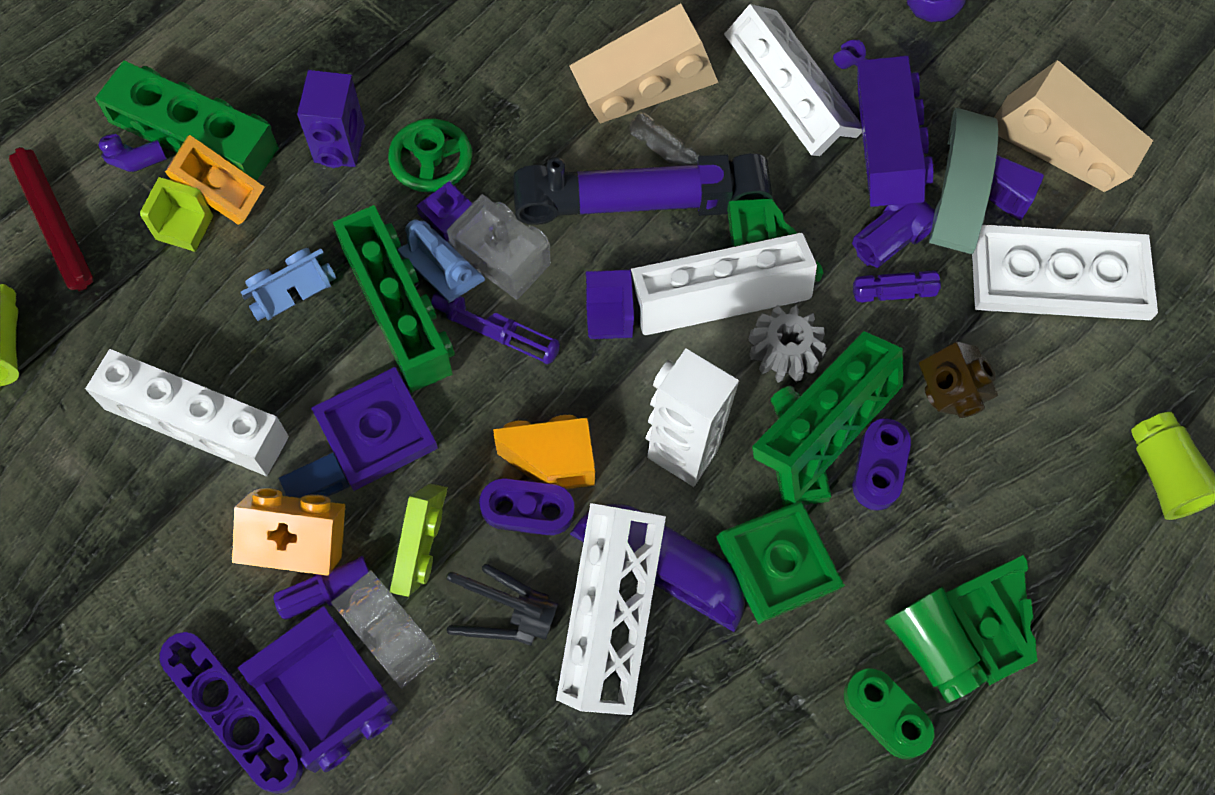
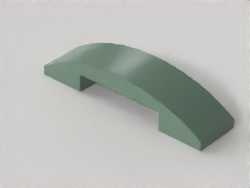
M955 108L947 143L950 145L943 188L941 198L935 209L929 243L973 254L982 228L993 180L998 147V121L994 117Z

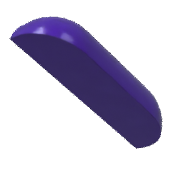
M605 504V506L642 512L625 504ZM589 512L578 521L570 535L583 543ZM631 521L628 544L634 553L645 544L648 523ZM664 525L654 585L735 632L744 613L745 596L729 563Z

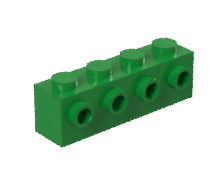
M375 205L334 221L333 225L342 250L410 392L412 393L453 375L449 358L455 356L453 346L446 332L438 333L432 320L437 319L429 297L427 294L419 296L414 284L419 282L417 274L409 258L402 260L397 251L401 244L392 223L384 225Z

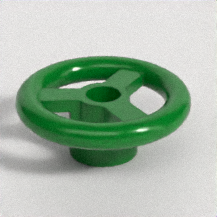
M422 119L406 125L394 136L388 151V162L393 175L404 186L419 192H435L448 181L456 185L464 178L472 162V147L466 134L453 123L442 119ZM444 134H447L452 139L445 142ZM403 147L413 152L414 156L418 158L421 164L419 178L408 173L401 162ZM460 152V158L456 167L449 174L434 179L435 167L442 162L443 158Z

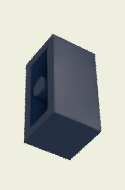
M334 452L279 477L287 497L301 498L305 495L329 497L350 487Z

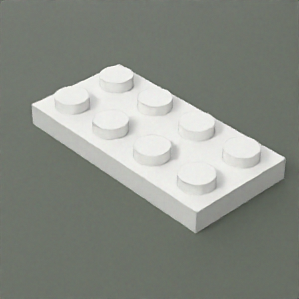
M982 225L976 249L972 254L975 310L1150 321L1158 313L1149 235Z

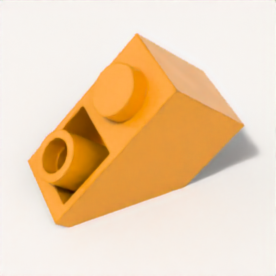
M560 415L550 419L547 423L531 424L528 421H513L505 424L503 428L493 429L497 454L535 482L554 484L565 489L595 486V466L587 418L577 419L573 415Z

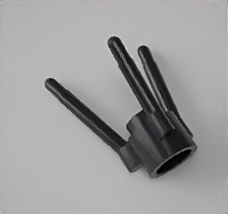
M484 564L482 571L520 594L519 598L457 573H447L446 578L448 581L514 608L510 623L519 626L517 630L449 625L446 629L448 634L514 640L530 646L533 643L534 637L543 640L547 639L559 604L548 600V594L533 590L489 564Z

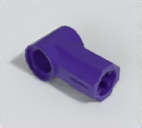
M925 200L921 203L888 205L880 217L854 236L852 244L856 249L857 256L867 266L871 265L878 269L910 242L915 245L931 233L935 209Z

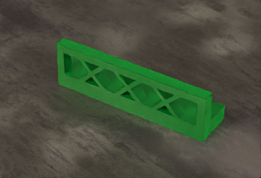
M863 331L752 446L755 460L781 473L784 498L796 503L903 387V348Z

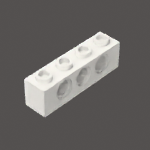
M686 348L676 363L668 360L660 369L653 383L657 391L650 403L655 408L648 420V423L652 426L646 435V440L650 441L647 458L694 487L719 450L739 380Z
M111 349L108 350L85 388L104 410L264 476H268L289 437L277 416Z

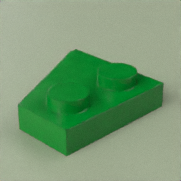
M1024 555L946 592L956 618L981 659L978 663L989 677V680H987L989 686L1038 661L1036 640L1030 628L1033 611L1032 601L1027 599L1025 572L1028 571V562Z

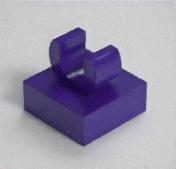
M450 181L416 206L418 215L446 241L450 240L479 217L477 208Z

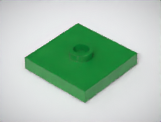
M802 501L724 530L716 536L758 625L832 594L845 586Z

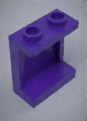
M324 606L238 667L248 684L258 691L300 754V760L305 768L314 773L321 768L324 772H328L337 767L350 755L347 748L363 736L370 740L381 734L392 724L393 721L390 716L398 711V708Z

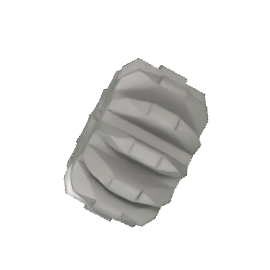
M779 305L773 308L771 316L762 313L757 320V328L752 329L750 332L749 342L754 345L750 350L751 360L762 361L759 367L761 374L767 373L771 369L776 371L775 378L777 383L783 381L786 373H789L796 383L802 379L804 371L810 374L814 373L819 365L817 359L823 358L826 352L825 344L821 342L825 335L824 327H813L815 321L814 313L804 318L798 316L799 309L797 305L791 308L789 314H786Z

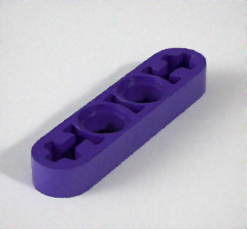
M188 632L176 633L169 637L162 645L159 653L160 664L163 670L243 769L265 791L280 794L293 789L300 781L303 773V765L298 753L203 640L195 634ZM184 646L189 650L196 647L191 656L196 664L205 670L204 672L196 676L191 669L181 663L175 666L180 660L177 651ZM214 680L226 681L229 689L227 699L217 707L206 706L203 701L204 688ZM244 717H255L260 728L257 738L248 745L237 744L233 738L234 726ZM272 737L275 740V742L271 745L266 746ZM266 748L273 757L280 761L288 758L289 762L284 767L287 773L286 778L282 781L275 777L267 780L266 776L271 771L269 764L259 755H256L252 762L249 760V757Z

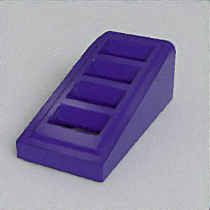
M996 155L988 200L1009 215L1022 220L1035 199L1044 175Z

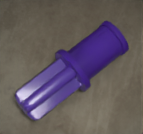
M360 556L356 560L334 568L329 576L316 574L312 578L276 592L273 595L274 603L281 618L289 619L325 603L329 607L333 606L334 599L367 585H373L374 582L364 557Z

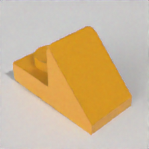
M191 135L185 139L165 171L171 181L199 189L208 205L238 225L245 221L265 188Z

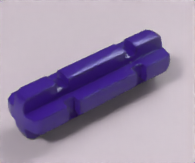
M934 270L919 271V276H915L914 272L878 275V279H874L872 275L858 276L853 283V295L857 302H872L874 297H878L879 301L915 298V294H918L919 297H933L938 295L941 289L939 274Z

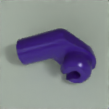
M109 134L102 137L98 144L103 152L101 157L107 164L128 172H136L167 160L158 139L133 148L123 144L119 135Z

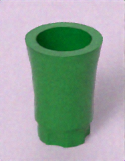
M943 586L884 620L885 624L902 641L920 665L932 686H938L941 695L947 703L965 696L989 680L987 673L978 663L981 660L969 642L953 612Z

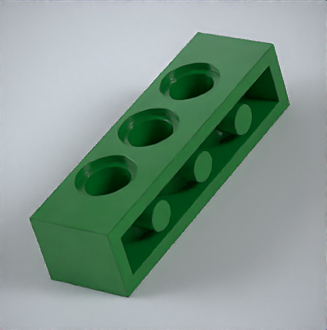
M123 60L95 97L109 123L151 142L158 139L162 147L175 153L178 152L185 139L191 135L256 181L279 149L270 124L259 115H246L235 110L229 103L220 98L210 99L197 93L194 88L184 82L179 81L176 84L167 80L148 66L140 68Z

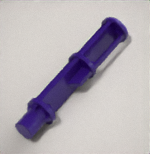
M436 292L431 300L433 308L446 313V317L449 320L536 358L544 364L552 363L559 353L560 343L557 339L550 338L498 313H494L488 319H484L466 310L465 298L462 296L448 303ZM520 326L551 340L549 346L546 347L515 333L517 327ZM514 337L544 351L543 359L511 345L512 338Z

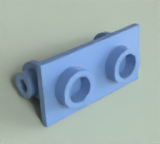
M412 220L407 224L405 232L407 233L408 243L397 249L398 253L404 259L409 258L414 269L448 303L485 281V278L433 228L431 229L426 221Z
M309 248L302 249L285 260L288 266L274 274H271L270 270L266 269L245 281L248 288L241 291L244 300L252 296L254 297L256 302L249 305V308L257 321L265 317L269 321L276 315L295 306L287 291L293 287L296 288L303 301L331 287L330 282L335 280L336 276L328 263L323 266L319 265L318 261L323 258L322 249L313 253L310 252Z

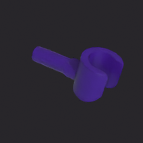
M856 39L842 44V50L833 55L835 64L841 69H848L853 65L857 66V61L868 60L865 57L866 49L864 44Z

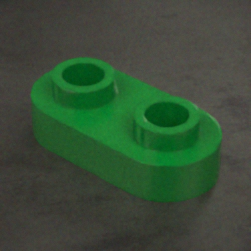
M863 669L848 680L844 688V702L847 709L888 752L901 759H912L922 755L931 747L934 740L932 721L887 674L877 669ZM872 685L878 689L880 693L878 702H872L866 698L864 693L865 686ZM904 722H909L916 728L917 736L914 740H909L903 735L901 728Z

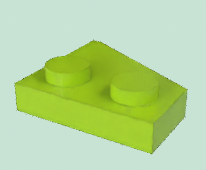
M430 483L409 496L390 593L409 597L420 587V584L426 585L433 563V556L429 555L433 539L437 536L440 528L442 508L448 487Z

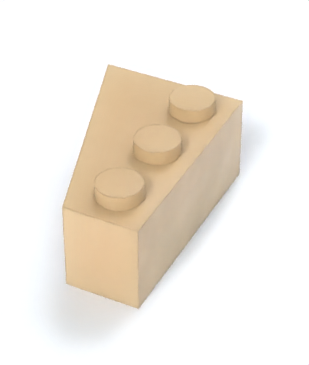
M1058 60L1009 94L994 117L998 121L999 137L1103 192L1132 178L1153 142L1149 136Z

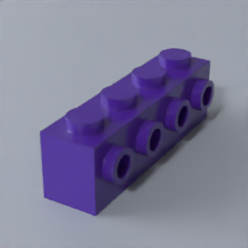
M908 56L857 61L858 102L870 207L924 202L925 184L933 183V161L931 156L924 157L923 155L928 154L929 141L927 127L919 128V125H924L923 99L915 100V98L920 96L918 72L911 73Z

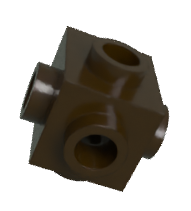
M955 342L918 362L927 383L925 386L926 396L938 412L958 415L959 418L970 417L985 409L984 403L998 396L993 384L996 380L995 372L989 361L981 355L979 348L976 346Z

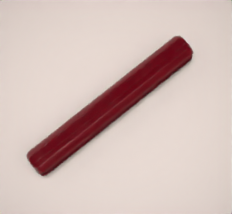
M23 147L16 148L15 153L9 155V162L65 284L70 290L78 289V291H83L87 289L88 285L93 283V275L35 152L31 149L24 150Z

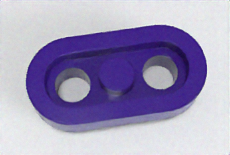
M879 419L868 427L862 437L852 488L857 501L862 506L871 510L889 508L902 492L911 438L907 429L898 421ZM881 435L891 436L895 441V445L889 446L884 444L881 440ZM872 478H883L887 488L881 489L873 484Z
M497 479L483 489L479 500L484 520L490 526L501 530L557 535L570 527L575 514L574 501L571 494L565 488L554 484ZM501 501H509L513 504V508L507 513H500L496 510L497 504ZM553 506L560 513L556 518L548 519L543 516V510Z

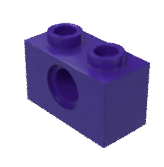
M308 70L297 115L313 161L330 168L341 166L356 167L365 123L352 75Z

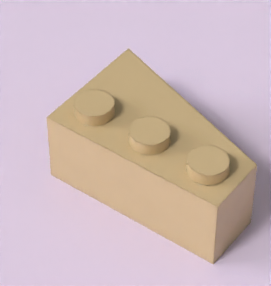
M681 3L569 65L589 107L600 124L719 83L703 43Z

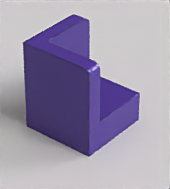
M631 270L586 272L587 327L590 339L632 338L634 310Z

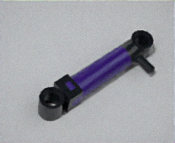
M751 153L739 155L730 161L728 155L698 156L697 165L565 172L564 161L561 158L554 157L548 161L547 167L542 165L525 166L518 169L513 176L515 216L520 222L530 225L546 224L553 221L559 215L698 208L699 216L728 214L729 201L773 199L768 160L762 155Z

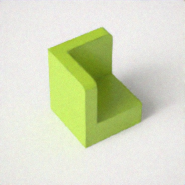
M158 177L140 211V216L155 240L196 252L213 218V214L199 189Z

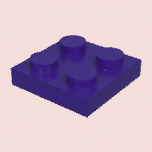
M396 367L311 408L353 491L438 449L433 435Z

